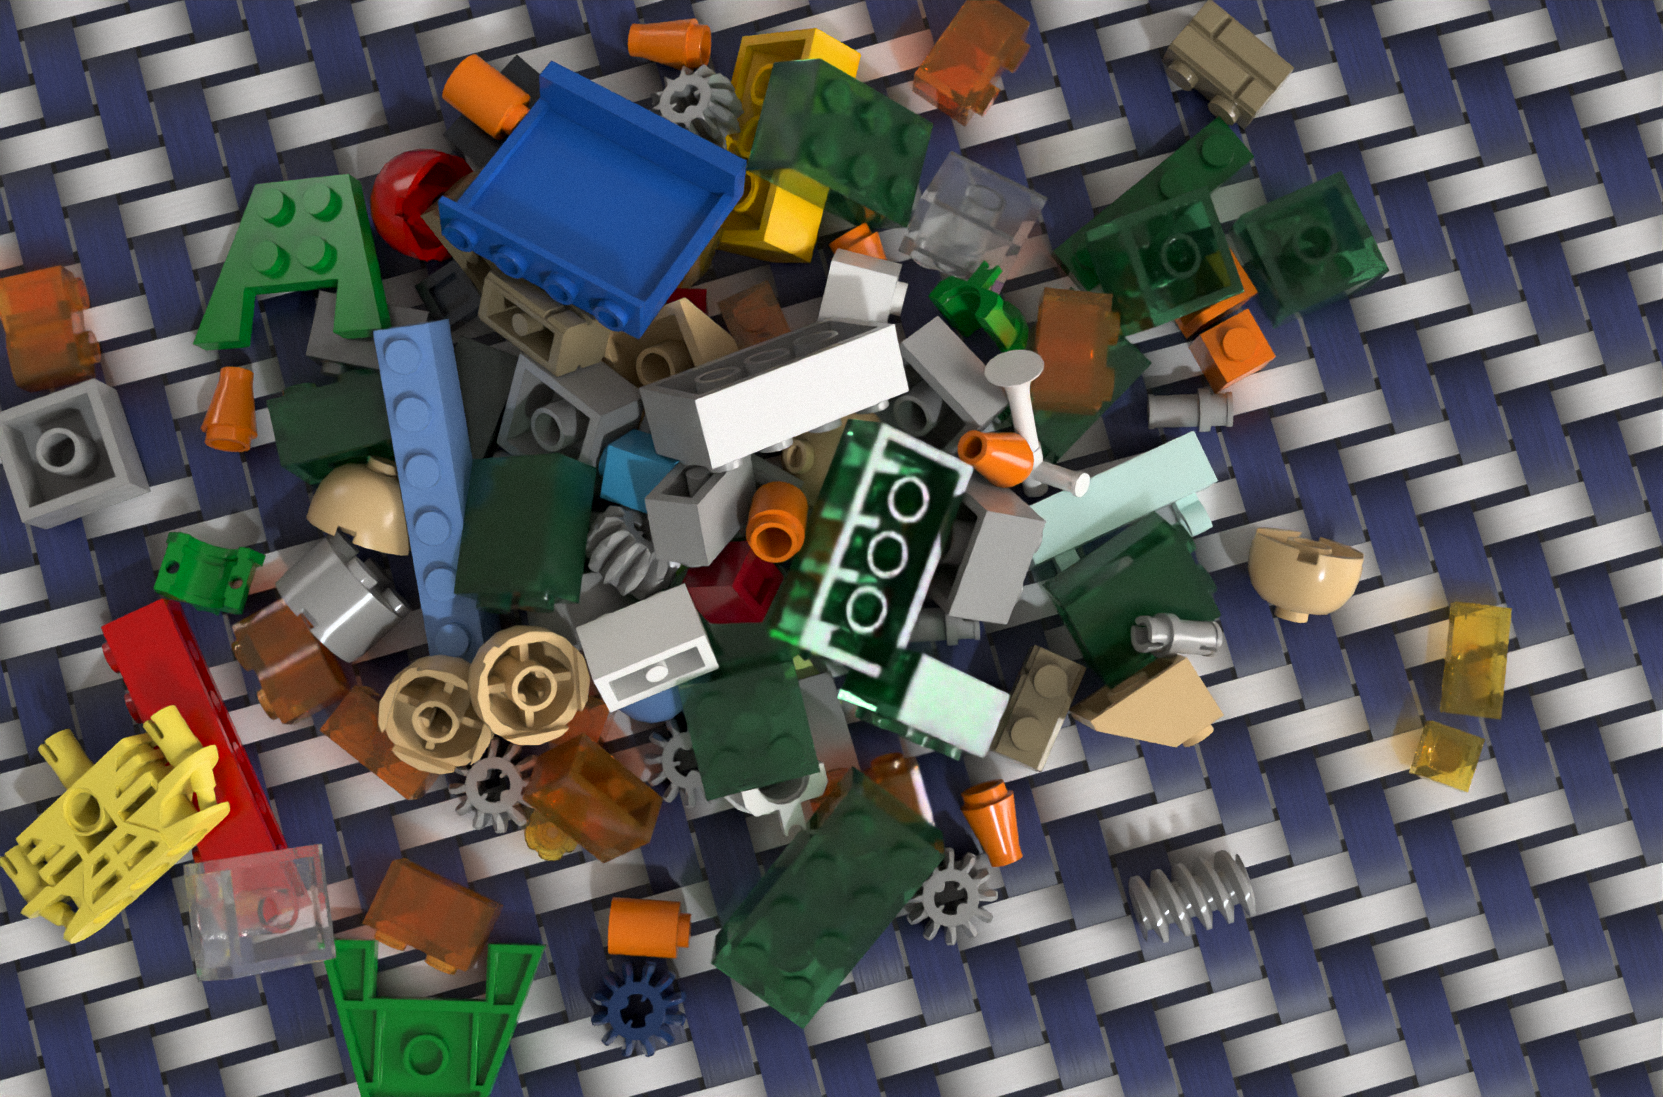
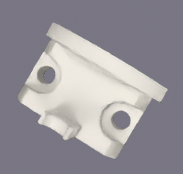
M794 754L786 757V769L783 777L776 785L769 789L759 790L756 782L738 772L727 777L719 793L736 809L750 813L755 817L778 813L782 833L786 837L788 836L789 829L794 825H800L801 829L807 830L800 802L822 796L828 780L823 762L808 754L801 756Z

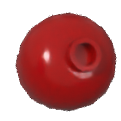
M419 148L396 155L382 167L373 185L370 196V209L375 229L392 249L404 255L427 262L431 259L440 262L450 259L452 257L420 215L462 176L474 171L463 158L434 149Z

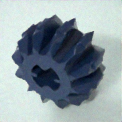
M625 960L622 963V973L625 982L616 973L608 970L602 976V979L613 993L596 990L591 996V1001L597 1005L608 1007V1010L599 1011L591 1017V1022L594 1026H601L610 1023L612 1026L603 1036L602 1043L609 1046L618 1035L624 1037L625 1040L621 1048V1054L626 1057H630L636 1040H640L642 1051L646 1057L653 1056L656 1052L653 1035L662 1043L670 1046L676 1037L665 1023L682 1026L686 1021V1014L669 1008V1006L684 1002L687 998L686 992L684 990H677L667 994L665 988L673 982L676 974L669 970L659 982L653 979L656 970L655 960H647L643 967L642 976L637 975L633 960ZM633 994L643 995L641 1002L648 998L653 1005V1008L646 1014L645 1021H636L637 1014L635 1013L630 1017L625 1010L633 1000Z

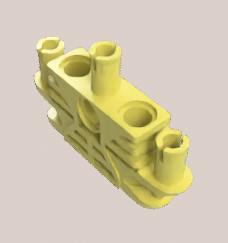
M175 705L165 707L150 717L152 721L147 720L143 724V728L147 733L123 738L95 765L87 757L70 729L53 734L45 740V744H41L38 747L39 753L52 767L67 791L15 839L19 845L5 853L6 856L0 858V866L9 878L12 879L20 894L28 903L22 909L21 914L29 919L41 916L57 926L62 925L66 927L64 939L71 944L88 938L107 925L198 844L230 812L229 802L217 804L214 793L216 783L212 769L219 759L216 745L203 748V745L190 730ZM158 745L160 749L154 750L153 748ZM167 762L171 764L170 766H165ZM193 792H196L199 812L192 804ZM71 899L79 908L76 913L72 911L71 906L66 904L67 901Z

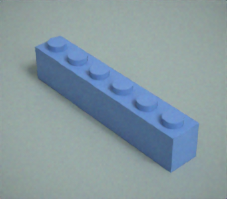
M449 319L373 331L429 654L430 656L440 654L458 657L472 663L479 648L495 633L502 630L498 606L494 596L493 577Z

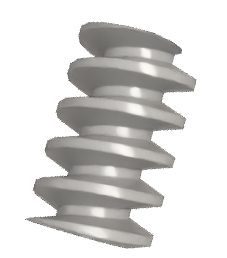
M1220 850L1215 853L1214 868L1205 857L1200 856L1194 858L1192 874L1183 863L1173 864L1171 882L1161 869L1151 871L1149 888L1140 876L1137 875L1131 876L1128 882L1131 903L1139 928L1146 942L1148 930L1152 929L1163 943L1169 942V924L1172 923L1178 926L1185 937L1190 936L1191 918L1196 916L1206 930H1210L1213 923V911L1216 910L1221 913L1228 924L1234 923V905L1237 904L1243 907L1250 918L1256 916V903L1247 870L1238 854L1235 855L1234 861L1226 850Z

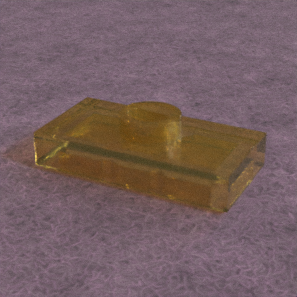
M1457 601L1451 603L1440 713L1494 720L1501 719L1512 608Z

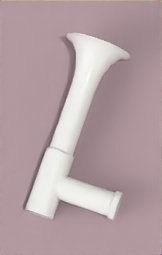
M1012 350L998 354L987 363L984 375L990 383L1002 386L1005 389L1010 404L1014 431L1025 438L1033 452V469L1027 479L1022 482L1025 495L1028 497H1040L1048 491V485L1071 492L1076 497H1082L1087 492L1090 483V477L1087 473L1082 471L1076 472L1043 460L1030 398V384L1043 371V359L1040 355L1027 350Z

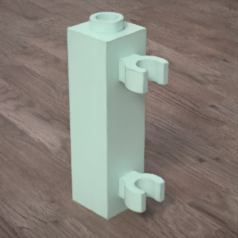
M1191 431L1091 477L1087 492L1082 497H1076L1071 492L1063 490L1030 505L1046 521L1042 542L1038 551L1033 555L1029 565L1030 570L1052 560L1066 593L1070 594L1092 583L1084 564L1075 550L1076 548L1172 505L1178 523L1186 539L1212 528V522L1196 493L1209 488L1218 480L1195 432Z

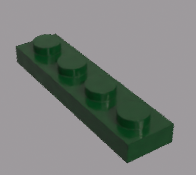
M1218 116L1052 252L1051 257L1086 297L1253 160L1254 155L1224 120Z

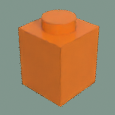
M1249 309L1200 334L1188 347L1215 394L1263 369L1276 357Z

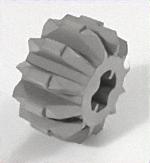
M705 64L699 67L695 73L683 65L680 77L675 80L664 76L666 88L664 91L650 94L653 101L652 104L654 105V108L650 111L727 150L725 138L727 135L741 132L737 118L744 113L742 103L735 94V87L730 80L721 73L716 74L713 69H709Z
M623 505L618 507L609 506L604 513L599 514L590 526L591 531L587 535V541L582 548L585 556L590 559L588 567L602 575L604 584L610 583L617 587L621 595L624 596L630 592L635 598L645 600L649 595H654L661 592L662 589H666L677 576L676 571L681 566V563L656 560L648 515L646 513Z
M696 712L687 716V732L682 731L675 717L665 721L673 738L668 740L662 734L652 732L649 740L653 744L664 748L662 755L650 753L643 756L645 764L662 763L663 771L655 773L648 778L650 786L659 785L666 779H669L672 783L663 795V800L668 803L676 798L680 788H685L684 804L686 808L695 807L697 802L696 788L698 787L701 788L704 798L708 803L716 802L718 800L717 793L710 782L714 779L723 786L728 775L719 772L720 765L734 767L740 764L739 757H721L719 751L731 746L735 742L734 736L728 734L714 742L711 738L720 725V721L716 718H711L703 732L698 733L699 716ZM696 745H699L705 752L704 755L700 756V759H707L705 769L703 771L692 770L686 775L678 767L684 764L683 761H677L678 753L681 749L692 750Z
M493 737L487 747L488 757L483 753L473 766L467 764L458 766L455 769L456 773L466 776L465 783L450 784L448 787L449 793H466L468 798L455 808L457 814L461 816L470 813L475 808L478 809L472 823V827L477 830L483 829L492 815L493 828L496 833L507 831L508 814L518 826L527 824L529 820L521 804L534 809L541 808L543 801L538 796L528 793L529 787H541L547 783L545 776L529 777L527 771L536 767L540 762L537 755H530L518 762L517 760L522 752L523 745H516L511 742L503 756V745L500 738ZM495 769L502 771L499 776L500 778H509L510 790L501 792L500 801L493 799L496 792L487 793L485 787L486 780L495 778Z
M951 847L943 848V867L937 868L932 856L929 853L923 854L921 856L922 863L930 873L926 877L912 869H909L906 873L908 880L921 886L920 891L907 890L901 893L902 902H921L922 906L907 915L908 922L911 925L917 924L929 916L930 920L923 931L924 938L929 941L936 936L940 925H943L944 938L947 945H955L957 939L955 926L959 925L962 926L965 934L971 940L978 936L977 930L969 920L974 915L986 923H990L993 919V915L989 911L978 906L979 901L992 902L998 899V892L996 890H978L977 888L978 885L986 882L992 876L990 869L985 867L969 876L968 873L975 863L976 856L967 852L962 857L958 868L954 867L955 855ZM946 881H956L954 887L958 891L964 890V899L954 902V910L945 911L941 901L935 904L934 894L935 892L944 891Z

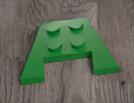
M350 174L255 184L193 345L206 351L250 347L256 295L337 288L333 333L347 339L374 337L373 331L392 327L361 182Z
M332 937L318 939L361 1097H490L547 944L489 943L486 999L376 996L379 939Z

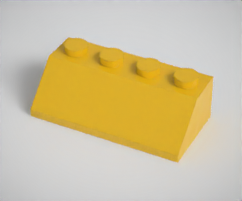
M817 28L742 36L731 80L732 85L735 87L734 92L740 99L744 111L737 118L741 132L727 135L725 139L727 151L747 160L744 194L706 247L773 263H811L839 143L843 135L849 102L855 86V78L861 57L859 52Z

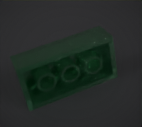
M848 419L807 523L804 543L795 554L765 636L857 674L892 684L974 467L883 422Z
M853 766L807 821V830L801 829L717 933L714 940L711 964L802 1029L815 1016L945 857L942 831Z

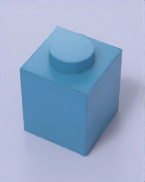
M632 429L608 444L602 453L599 462V474L603 476L600 498L647 514L646 496L680 460L656 454L652 435Z

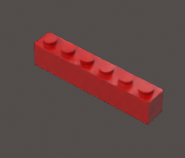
M162 598L101 626L107 641L102 644L103 654L111 669L117 674L121 673L129 691V693L124 695V700L134 721L138 724H144L147 720L152 721L150 717L165 707L175 705L190 730L203 745L202 747L216 745L219 759L212 769L216 783L214 793L217 804L229 802L230 812L192 848V855L200 873L205 878L211 877L219 896L215 899V908L223 925L229 930L233 928L236 937L253 933L312 905L311 897L180 602ZM156 745L153 749L156 750L160 748L158 745ZM169 762L165 764V766L171 765ZM193 792L192 804L199 812L196 792Z

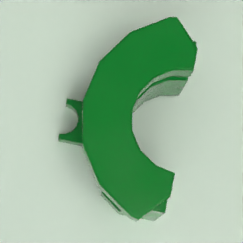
M984 260L968 281L951 275L940 281L928 297L944 318L961 335L968 338L974 331L983 327L1003 353L1026 348L1029 328L1024 315L1009 301H1003L998 293L988 290L1002 273V269L998 265L988 270L989 265Z
M169 532L166 540L168 546L154 585V590L166 598L192 604L197 611H207L219 616L220 611L235 615L242 614L256 568L263 566L266 555L240 546L239 549L222 548L202 542L190 534ZM178 565L179 570L176 573L170 574V569ZM241 580V587L233 589V583Z

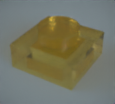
M1432 720L1426 721L1409 774L1460 792H1468L1485 739Z

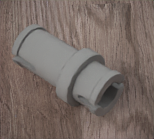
M1198 388L1196 394L1157 396L1148 394V429L1197 427L1198 432H1210L1211 426L1232 427V392L1210 394L1209 388Z
M895 608L897 644H903V642L947 640V646L958 645V640L960 639L980 640V623L978 620L948 616L941 608L902 610L901 608Z
M1158 613L1153 618L1150 616H1139L1135 619L1137 625L1147 627L1132 625L1131 642L1137 652H1151L1157 658L1171 659L1177 653L1213 657L1217 655V649L1206 646L1221 647L1222 630L1215 621L1180 620L1175 614Z

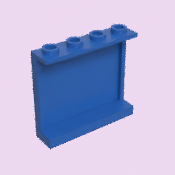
M551 60L539 75L540 98L459 200L455 202L445 196L439 199L441 234L457 249L464 252L473 251L495 263L506 275L517 279L522 277L544 289L555 301L564 305L573 304L595 316L604 327L615 332L623 331L639 340L743 196L747 160Z

